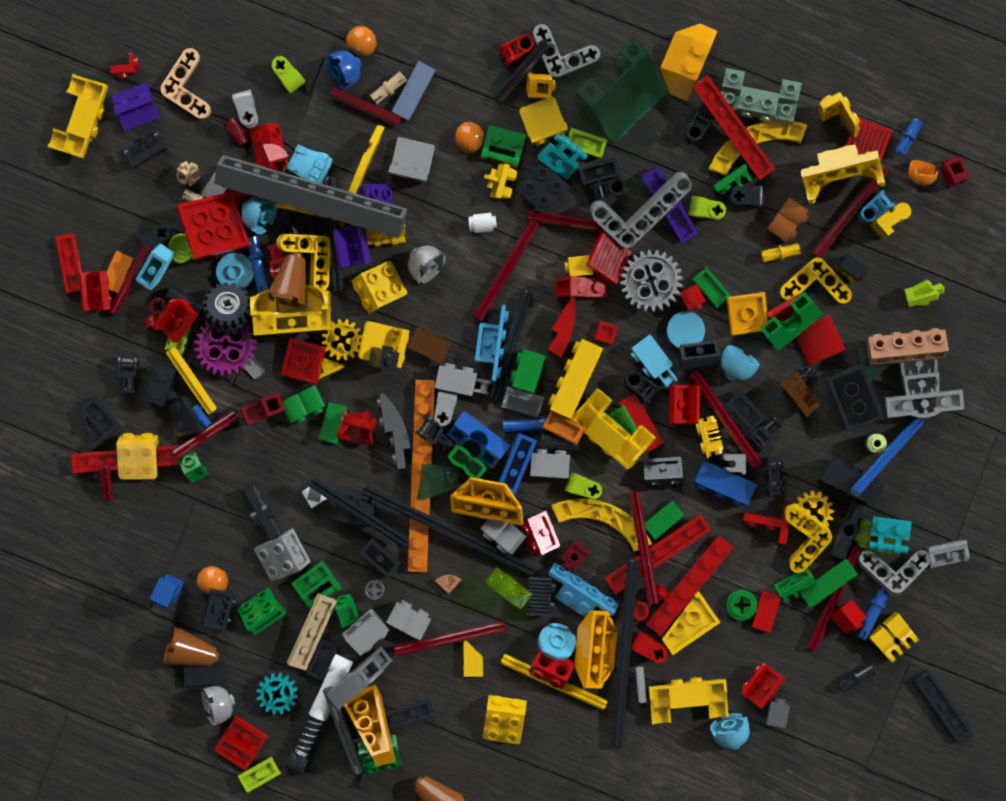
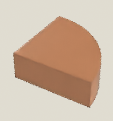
M448 574L438 577L435 582L449 594L462 579Z

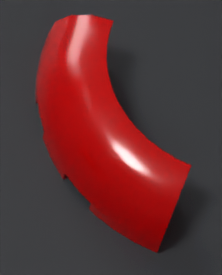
M262 144L261 155L254 164L285 173L288 155L278 145ZM230 189L233 192L238 208L242 207L245 201L254 196Z

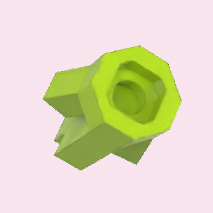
M925 280L913 287L904 289L908 306L928 305L930 301L937 300L939 294L944 293L945 287L942 284L932 286L930 281Z

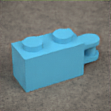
M648 335L631 348L633 351L631 356L637 363L640 361L643 364L644 368L642 370L648 378L651 376L653 379L659 377L666 388L670 387L669 384L673 381H678L670 370L673 364L651 335ZM667 371L669 375L663 378L661 374Z

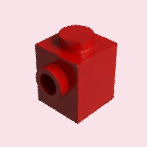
M697 284L682 291L679 295L686 311L692 309L694 312L702 308V303L705 302Z
M852 599L839 607L831 615L845 634L851 630L853 632L857 631L863 625L861 622L866 618Z

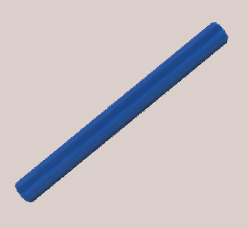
M915 417L851 488V493L859 496L923 425V420Z

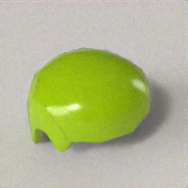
M178 234L173 236L168 246V249L175 253L172 261L181 264L191 261L193 257L186 235Z

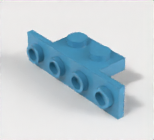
M506 305L501 306L499 325L479 324L475 362L493 364L491 383H495L496 378L500 379L501 367H498V361L503 358L504 349L500 348L501 341H505L506 330L503 329V324L508 321L509 311H505Z
M557 563L553 564L548 575L563 584L555 596L557 600L583 617H586L596 606L604 611H608L611 616L614 615L619 604L611 597H607L596 587L590 586L579 576L569 572L565 567Z

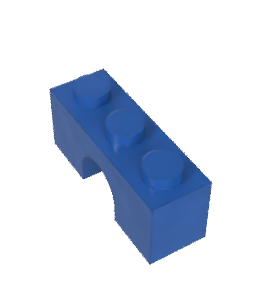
M465 411L446 434L460 446L466 441L477 443L481 450L477 458L491 469L495 467L510 447L508 443Z
M169 574L165 575V577H160L150 600L154 601L153 604L160 608L171 606L176 603L185 582Z

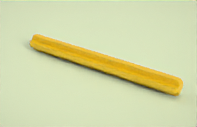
M506 654L503 655L502 665L553 687L549 682L537 679L529 673L530 665ZM568 682L563 689L555 688L601 710H604L607 705L605 699Z

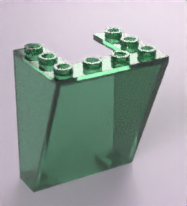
M634 36L619 50L623 56L615 63L623 74L605 92L590 78L576 91L574 105L613 145L668 93V89L649 52ZM588 86L595 88L596 95L594 97L588 90L584 93Z

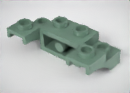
M726 68L721 94L736 114H740L743 118L756 117L763 122H770L771 120L793 125L802 83L783 79L779 94L744 87L742 85L745 72Z

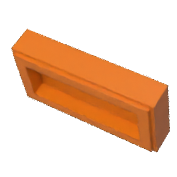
M118 251L115 252L107 270L109 290L118 293L129 273L134 258Z
M550 411L542 426L544 430L575 445L578 444L586 429L584 426L553 411Z

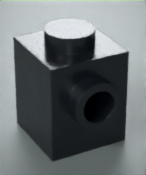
M382 345L381 348L372 347L368 366L396 372L400 353L393 352V347Z

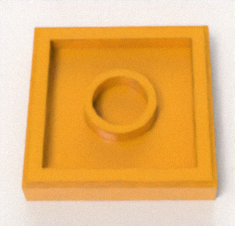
M765 292L726 297L730 334L739 335L761 332L760 327L768 322Z

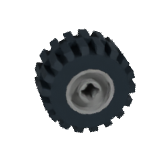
M224 282L222 286L220 284L215 285L216 288H211L209 294L206 293L205 300H203L207 324L210 325L213 331L216 329L218 334L224 332V335L229 336V333L236 335L238 330L240 332L244 331V326L248 327L250 325L249 321H252L253 318L250 312V296L248 291L243 290L241 285L236 287V283L228 285V282Z

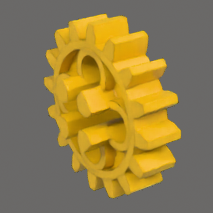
M338 319V324L332 321V329L327 330V334H322L326 338L322 344H327L328 346L326 351H331L330 357L336 354L337 360H340L341 356L347 360L348 355L354 358L353 352H359L357 347L361 344L359 339H362V335H358L361 329H355L356 323L354 322L349 325L348 319L345 320V323ZM336 328L341 329V335L344 337L347 336L349 331L354 332L353 338L346 339V343L351 345L350 351H345L343 343H339L337 348H332L331 343L340 340V337L334 333Z
M811 491L809 496L804 492V498L797 497L799 503L793 504L800 506L809 514L811 513L810 510L805 509L803 503L807 501L809 507L816 508L817 502L821 501L823 506L817 508L815 512L823 516L821 523L827 527L829 526L827 520H833L830 513H833L834 510L829 508L833 503L826 502L828 496L822 498L821 492L815 495L814 491ZM808 521L803 525L805 526L804 528L809 529L813 527L814 523Z

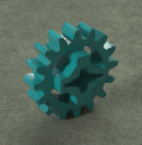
M282 672L279 673L278 677H276L275 673L271 674V678L265 676L266 682H260L259 685L262 688L256 690V692L261 693L257 697V700H262L260 707L265 705L267 707L266 712L272 709L273 715L276 714L277 710H279L280 714L284 713V709L290 711L289 705L296 704L293 698H298V695L294 694L298 687L292 686L295 680L288 681L289 675L283 678ZM273 681H281L278 685L269 684ZM286 685L290 690V696L286 693ZM282 686L280 695L282 696H278L273 701V698L275 697V692H273V690L277 691ZM265 691L269 694V701L265 697ZM277 702L286 703L281 706H274Z

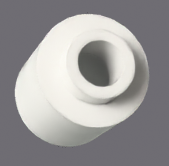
M491 213L473 214L472 217H469L470 232H475V234L493 232V228L497 227L496 216H492Z

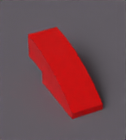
M571 297L551 329L557 333V336L548 351L559 358L562 357L568 345L574 326L576 310L574 297Z

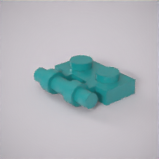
M558 133L554 140L559 144L555 146L550 142L537 156L541 162L567 180L579 167L576 160L580 158L584 161L588 155L583 152V148L579 145L575 146L571 143L567 136H562ZM566 148L571 151L569 156L563 152Z
M872 516L870 535L877 536V542L870 541L869 549H874L876 552L889 551L900 555V553L907 554L908 546L901 545V540L909 541L912 521ZM884 537L893 538L894 544L884 543Z

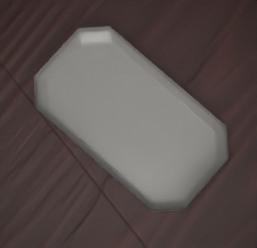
M249 358L251 366L245 364V368L254 379H259L265 373V369L256 359Z

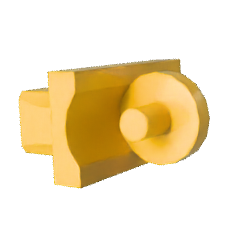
M505 163L498 164L497 170L491 169L490 175H484V179L488 180L487 187L492 189L490 197L499 199L511 197L512 188L506 187L505 182L506 179L514 181L517 171L509 168L510 165Z

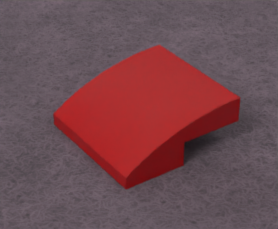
M830 315L816 320L796 337L809 366L846 350Z
M236 715L214 751L246 771L268 735Z

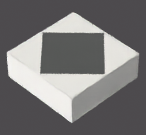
M310 487L302 491L311 508L327 499Z

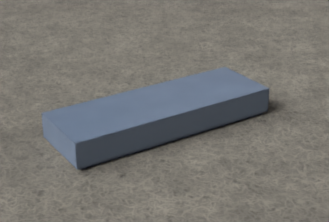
M418 61L392 113L409 121L436 70Z

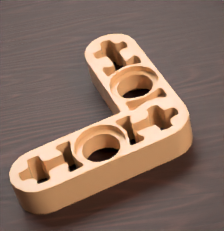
M188 48L183 51L162 83L161 92L166 98L195 117L206 119L211 114L210 106L183 88L200 61L199 53L193 48ZM195 53L194 57L196 59L189 61L187 65L190 66V69L188 70L181 62L183 61L186 64L188 61L186 55ZM179 68H183L186 72L185 76L181 79L175 76V72ZM173 77L180 84L178 86L175 83L173 86L175 91L166 94L167 90L165 88L173 84V81L170 80ZM183 95L191 97V102L188 105L181 103ZM195 100H198L196 105H198L199 107L202 108L203 106H206L205 110L207 112L205 114L201 113L200 115H198L199 111L194 107L193 110H190V108L194 105Z

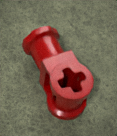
M277 244L266 247L270 252L272 260L269 262L273 282L285 259L283 251L278 249Z

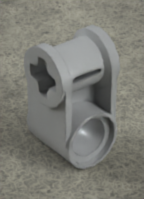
M251 89L232 94L241 123L246 128H254L258 124V115ZM249 114L252 117L251 122H247V120H245L247 119V115Z
M439 389L434 420L441 427H447L452 421L458 393ZM442 413H445L448 418L444 423H440V419H438V416H442Z

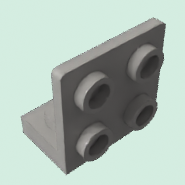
M398 137L392 165H390L388 171L389 174L427 183L435 146Z
M293 528L287 530L279 538L254 548L270 581L296 573L311 562Z

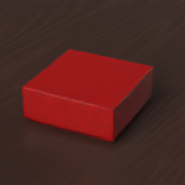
M600 321L594 339L613 345L618 326Z

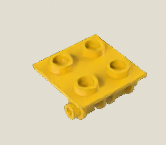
M714 416L706 417L707 421L705 422L704 418L698 420L699 424H696L697 433L702 435L703 442L700 443L702 453L706 454L707 458L712 456L713 451L717 455L723 453L722 449H724L721 440L710 442V440L721 438V436L709 438L710 434L719 432V430L708 432L709 430L718 429L717 419H714Z

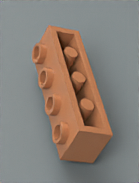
M938 328L925 332L914 330L905 334L894 332L885 336L874 334L868 337L866 343L870 366L946 358L949 352L946 331L939 330Z

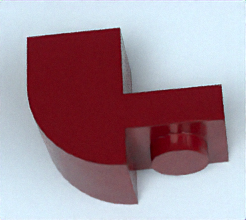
M279 392L239 408L246 426L285 411Z

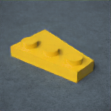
M699 591L662 639L672 655L720 623Z

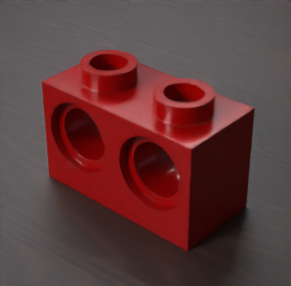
M539 649L528 672L537 679L549 682L555 688L563 689L576 663L568 659L562 661L547 658ZM556 671L561 672L563 676L558 675Z

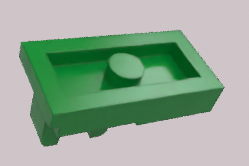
M746 164L713 185L712 188L715 193L721 191L723 194L731 188L730 184L732 182H735L738 187H743L740 177L746 178L750 182L752 178L747 172Z
M807 568L801 573H795L774 584V587L779 596L787 603L789 602L787 598L789 595L793 594L797 598V591L808 588L816 583Z

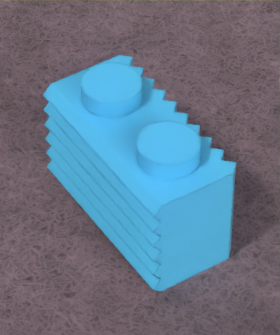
M162 244L156 246L142 267L136 281L147 289L152 290L160 282L175 253Z

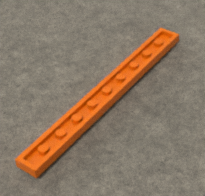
M416 380L410 507L430 515L432 443L420 438L415 432L422 426L425 416L434 419L435 381ZM411 518L408 571L427 572L429 527Z

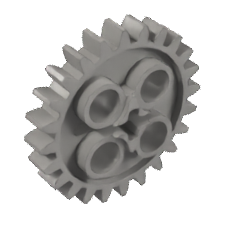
M648 250L647 255H644L641 251L640 258L634 255V262L628 260L630 267H623L627 274H621L625 281L620 282L621 286H626L622 289V292L628 293L625 298L627 300L632 299L630 303L632 306L638 303V310L644 306L645 312H648L649 307L652 308L653 312L656 311V307L663 311L664 304L670 307L669 301L676 302L674 295H680L677 288H683V285L678 283L683 280V277L678 275L682 271L681 269H675L678 263H672V256L666 259V252L659 256L658 250H656L654 255H652L650 250ZM646 265L649 266L651 275L654 279V284L658 292V297L655 296L653 288L650 284V279L645 269ZM656 265L663 266L662 271L659 273H654L653 268ZM642 271L645 274L644 277L640 280L635 279V274ZM662 283L669 284V288L667 290H659V286ZM644 289L651 290L648 297L641 296V292Z

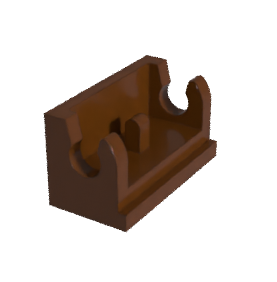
M418 326L409 342L408 348L442 364L453 342Z
M795 371L779 384L798 410L806 417L820 405L816 396L798 372Z

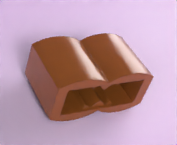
M788 198L766 230L784 243L787 240L792 241L797 234V231H795L799 224L802 226L809 216L806 215L808 210L793 199Z

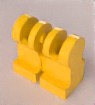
M899 203L878 217L870 226L883 239L894 232L892 229L894 224L907 219L911 215V208L906 203Z
M894 612L882 622L886 629L879 625L868 636L892 663L896 660L891 653L892 650H895L900 656L903 654L900 646L893 641L895 637L898 638L899 643L907 650L910 648V645L906 642V638L909 637L914 643L919 641L897 612Z

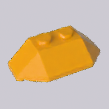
M697 24L675 32L660 67L670 95L688 101L693 90L692 86L695 85L717 34L716 30L702 24Z
M471 477L450 496L451 511L453 513L523 525L522 507L507 484Z
M590 611L577 629L574 663H576L575 669L584 688H602L604 682L614 669L618 630L608 611Z

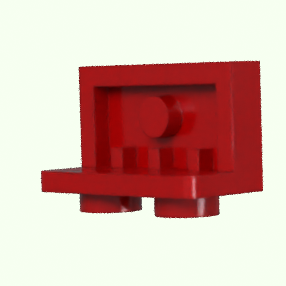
M266 123L249 129L257 160L262 152V144H275L286 151L278 123Z
M107 271L79 273L82 310L110 309L111 296L108 290L109 277Z
M172 299L168 302L163 313L157 317L153 327L155 330H163L172 343H178L198 314L185 299Z
M670 385L669 423L699 424L700 386Z
M762 663L754 670V676L751 680H748L743 685L741 694L764 710L786 678L767 664Z

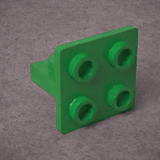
M269 587L238 608L246 629L249 632L252 631L254 635H257L287 614Z
M396 735L390 736L395 762L378 767L364 742L358 743V756L365 774L402 766Z

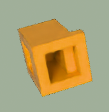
M528 72L526 85L528 97L551 98L552 92L555 91V80L552 79V76Z

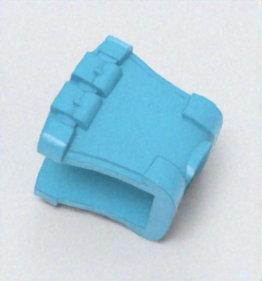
M297 145L286 169L300 178L322 184L331 169L333 159L324 152H316Z

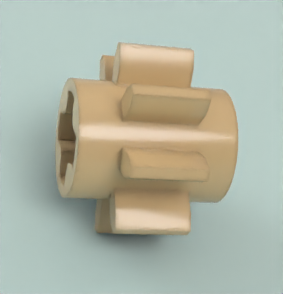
M185 161L176 169L178 171L176 177L184 185L188 183L189 186H192L200 179V170L194 163L188 164Z

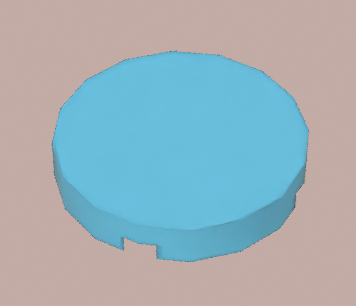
M230 253L222 257L216 268V276L221 285H224V282H228V285L236 283V287L241 285L243 289L248 287L254 278L250 259L239 253Z
M689 311L679 312L668 322L667 336L670 342L677 348L685 343L687 345L688 343H699L704 338L705 325L702 319L695 313Z
M552 623L541 630L538 637V646L547 658L562 661L573 654L576 647V637L574 634L572 635L567 626Z

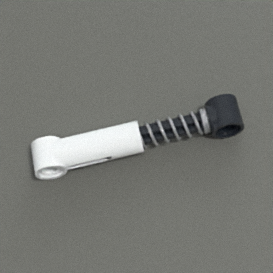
M335 654L325 680L309 712L311 719L308 721V726L305 727L306 730L302 733V739H299V745H296V750H292L284 768L302 776L310 759L308 751L312 749L311 745L314 743V738L317 737V732L320 731L319 727L323 724L322 721L326 722L330 714L323 689L329 686L334 687L349 673L353 664L352 661Z

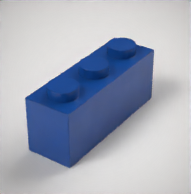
M517 433L497 480L499 483L507 484L514 494H516L537 443V440Z
M702 461L693 481L698 483L696 487L707 491L708 488L715 491L714 495L723 499L728 496L733 499L732 503L741 507L743 504H749L757 486L756 483L706 461Z

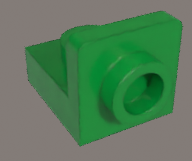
M191 451L178 459L184 475L191 483L208 475L207 469L200 462L195 451Z
M341 595L335 599L337 601L335 609L340 624L344 628L354 624L359 619L351 595Z

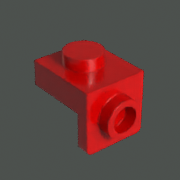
M129 53V64L110 66L111 74L116 76L117 79H126L128 75H136V69H139L138 57L135 58L133 53Z

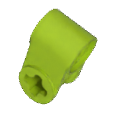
M278 56L272 61L273 71L290 94L306 82L285 57ZM278 62H280L281 64L285 63L284 70L280 68L278 70L276 69L278 67Z
M697 196L691 197L689 216L714 220L724 217L726 207L723 203ZM716 206H720V210L723 211L718 216L712 211Z
M572 472L564 489L565 491L590 499H597L602 494V487L599 483ZM596 485L599 493L591 496L588 488Z

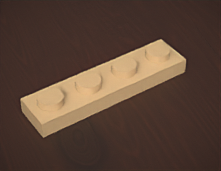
M317 594L288 658L287 663L290 666L303 670L307 669L337 603L335 599Z

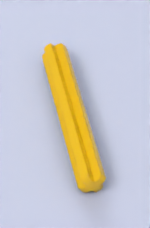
M175 347L168 350L166 355L207 414L214 412L217 407Z

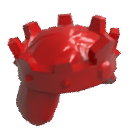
M343 411L341 426L336 433V437L363 445H372V432L374 431L377 419L373 418L370 420L371 415L368 411L362 414L351 412L350 415H348L347 411Z

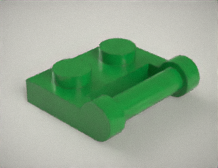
M489 125L481 159L486 160L488 158L511 164L512 167L518 168L526 134ZM492 146L516 152L515 157L491 152L489 148Z
M324 561L291 583L310 610L316 596L310 599L308 594L328 580L332 585L322 591L321 595L329 597L334 592H339L343 589Z

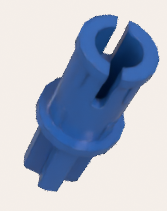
M912 118L906 132L902 133L903 137L896 148L898 154L903 156L907 154L911 144L916 141L915 137L923 122Z

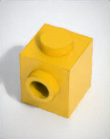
M590 255L568 257V262H565L566 274L578 277L593 275V270L586 266Z

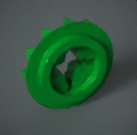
M737 590L728 597L726 607L728 613L734 619L747 620L755 614L757 601L751 592ZM741 597L744 603L750 604L743 607L742 613L739 607L734 606V604L740 602Z

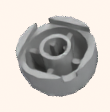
M426 245L415 248L411 251L408 260L409 273L419 284L420 281L423 284L427 283L439 273L437 269L440 264L444 266L446 257L433 246Z
M220 686L202 689V703L204 710L211 715L207 717L210 724L215 726L225 722L231 716L232 706L235 705L233 695H229Z

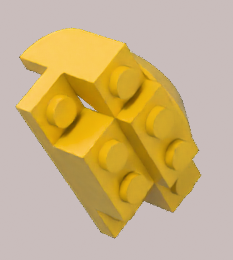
M856 145L844 146L839 149L817 154L819 165L810 166L801 171L809 204L815 203L818 193L827 184L852 176L870 177L880 187L886 186L878 151L859 155Z
M305 285L304 307L301 305L300 307L279 304L280 301L278 299H274V302L267 299L269 290L250 297V312L253 317L254 336L332 329L329 291Z

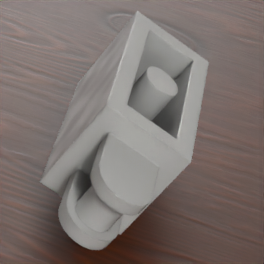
M444 363V366L439 365L435 388L473 396V392L489 394L487 390L491 381L478 379L477 373H474L472 368L463 367L462 370L455 369L454 364ZM476 381L481 382L480 390L474 389Z

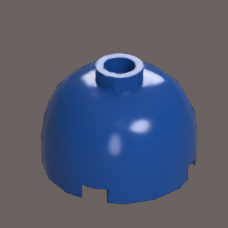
M342 50L326 56L329 59L326 62L328 73L333 82L338 81L340 85L337 87L339 89L346 90L358 82L361 74L360 67L362 66L358 57Z

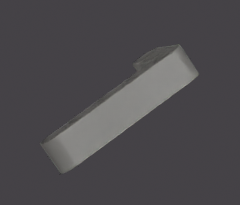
M683 172L674 174L626 222L603 201L593 202L590 211L593 219L624 248H630L690 191L691 182L687 174ZM680 180H686L683 186H677V183ZM665 194H672L669 200L663 199ZM652 207L659 208L656 213L649 212ZM597 209H604V212L602 214H595V211ZM612 221L618 222L615 227H609L608 225ZM638 221H645L643 226H636ZM625 234L631 235L628 240L622 239Z

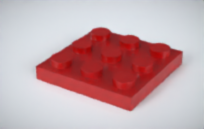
M232 191L177 204L178 214L193 260L249 247L250 243Z

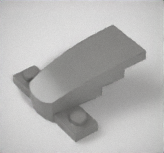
M937 359L898 363L904 396L885 398L886 417L912 415L918 418H928L940 412L964 409L962 389L939 392Z

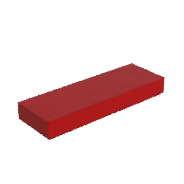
M75 234L55 237L66 294L80 292L79 273L82 272L76 236Z
M635 393L619 402L620 407L625 406L637 428L642 425L656 437L646 452L664 443Z

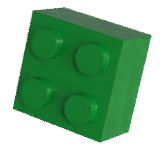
M523 349L522 353L518 352L515 364H519L518 369L512 372L510 382L513 383L512 387L535 393L546 356Z

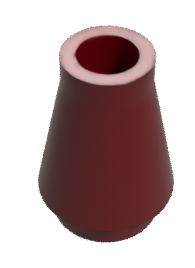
M237 117L223 124L224 130L238 146L248 141L242 123Z

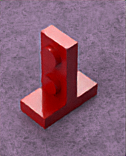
M594 277L556 278V297H607V280Z
M783 504L781 519L743 512L742 520L746 521V525L757 527V524L760 523L765 524V528L776 530V527H779L776 542L786 544L790 523L786 520L784 512L789 505Z

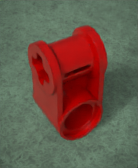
M524 34L499 46L497 51L501 52L505 60L504 64L508 66L529 54L534 49V41L531 36ZM523 40L531 42V46L528 49H523L520 46Z
M639 631L631 645L632 650L656 663H662L667 659L666 647ZM659 649H662V654L664 656H659L658 658H656V654L654 651H659Z

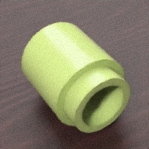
M870 434L865 439V447L869 452L880 453L886 448V439L881 434ZM875 440L879 441L878 447L874 446Z

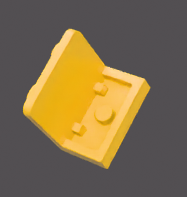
M841 92L833 96L828 95L824 97L819 103V117L822 122L840 114L853 138L858 136L860 120L856 113L851 112L848 98L846 96L843 97Z
M554 97L525 106L519 111L532 145H543L548 142L547 139L555 137L556 134L559 133L565 136V133L568 132L567 124L563 120Z
M391 261L367 270L351 280L353 288L360 296L362 305L368 314L407 294V290Z
M367 321L364 326L358 357L369 361L372 347L381 348L382 345L393 347V352L400 353L397 367L401 368L405 359L404 353L409 341L410 330Z
M125 433L119 437L117 441L118 476L120 479H155L157 477L156 448L159 443L158 435H153L152 433H144L142 435Z
M489 695L483 739L520 744L527 701Z

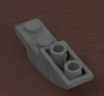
M383 393L380 394V398H377L378 410L382 409L383 417H379L381 429L384 428L385 432L393 431V435H390L391 447L395 446L396 453L392 454L393 465H397L398 469L406 468L404 449L411 448L409 435L397 408Z
M381 646L378 647L359 666L336 684L325 697L336 711L339 710L374 681L392 662V659Z

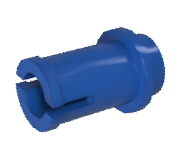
M196 405L192 408L198 415L196 420L200 426L207 427L211 424V421L201 410L202 406Z

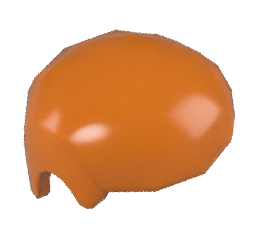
M365 26L354 27L346 36L347 47L359 57L369 56L377 46L375 34Z
M464 122L457 128L455 143L460 151L475 153L482 147L484 134L478 124Z
M914 160L910 163L908 175L915 184L926 186L931 185L937 179L938 172L936 171L935 173L936 167L934 165Z
M214 566L203 568L198 573L196 580L199 589L209 595L211 588L225 590L228 585L226 572Z

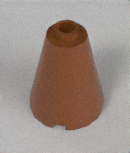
M291 252V255H286L267 294V299L273 302L274 299H278L280 301L279 304L291 307L305 306V259L302 258V254Z
M173 627L169 637L171 639L169 644H167L164 655V664L212 666L213 663H217L219 652H216V647L179 627Z
M428 776L424 778L419 777L414 783V791L421 801H467L468 799Z

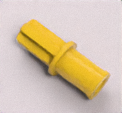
M798 243L787 246L778 245V248L762 251L761 257L764 262L776 259L784 260L786 257L800 255V251H798L800 247Z

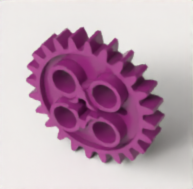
M207 322V328L200 327L202 334H196L200 340L194 341L195 345L199 347L194 350L195 353H200L196 356L197 360H202L200 363L202 367L207 365V372L213 369V374L216 375L219 371L221 377H224L225 372H228L229 377H231L233 371L239 375L238 369L240 368L246 371L245 364L251 366L249 358L255 359V355L251 352L257 351V347L252 345L257 344L256 339H251L254 337V332L248 333L251 330L250 326L245 327L242 332L237 331V334L242 337L236 342L231 340L233 333H229V336L222 332L220 339H213L212 336L216 333V329L213 331ZM225 343H228L229 346H227L226 349H223ZM211 352H220L217 358L210 357ZM232 353L239 354L236 360H231L229 356Z

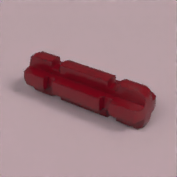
M100 465L99 475L102 500L111 501L113 493L111 490L110 466Z

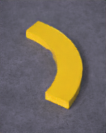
M770 121L760 122L746 129L757 144L770 140H788L801 143L807 125L795 121L793 125ZM730 140L717 152L708 170L727 176L732 164L740 156Z
M380 125L376 127L348 192L358 194L385 127ZM339 221L340 227H344L346 222Z
M570 499L551 505L559 523L575 518H590L602 521L617 529L628 540L634 552L639 550L634 520L618 507L593 499ZM647 535L648 545L650 546L652 543Z

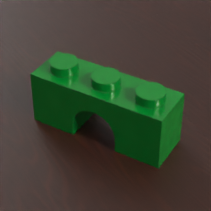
M805 291L790 303L793 307V314L790 318L779 321L774 316L760 327L761 331L778 351L824 315Z

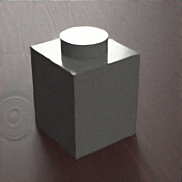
M774 698V700H770L765 718L767 725L786 728L790 705L785 703V699Z

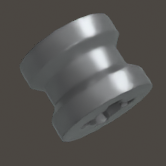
M371 580L365 587V594L372 600L381 598L385 591L383 583L379 580Z

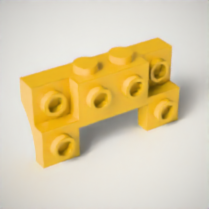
M72 74V80L66 92L77 96V102L67 131L63 132L53 129V135L47 147L84 159L89 142L98 133V127H96L98 121L102 120L105 109H103L104 105L102 104L109 86Z
M597 388L570 420L586 428L584 433L588 435L589 440L602 447L605 454L612 456L628 470L633 467L656 437L642 425L637 428L633 435H630L604 412L612 400Z
M702 677L690 678L688 682H683V679L671 680V683L667 685L648 686L652 725L671 723L670 709L708 705L709 719L729 717L726 679L706 681L702 680Z

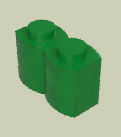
M316 385L282 401L290 423L295 422L296 425L307 420L305 416L311 413L315 416L323 412V407L326 406Z
M456 445L448 455L450 461L454 465L463 468L469 477L479 479L487 470L481 460L472 457L470 452L462 446Z

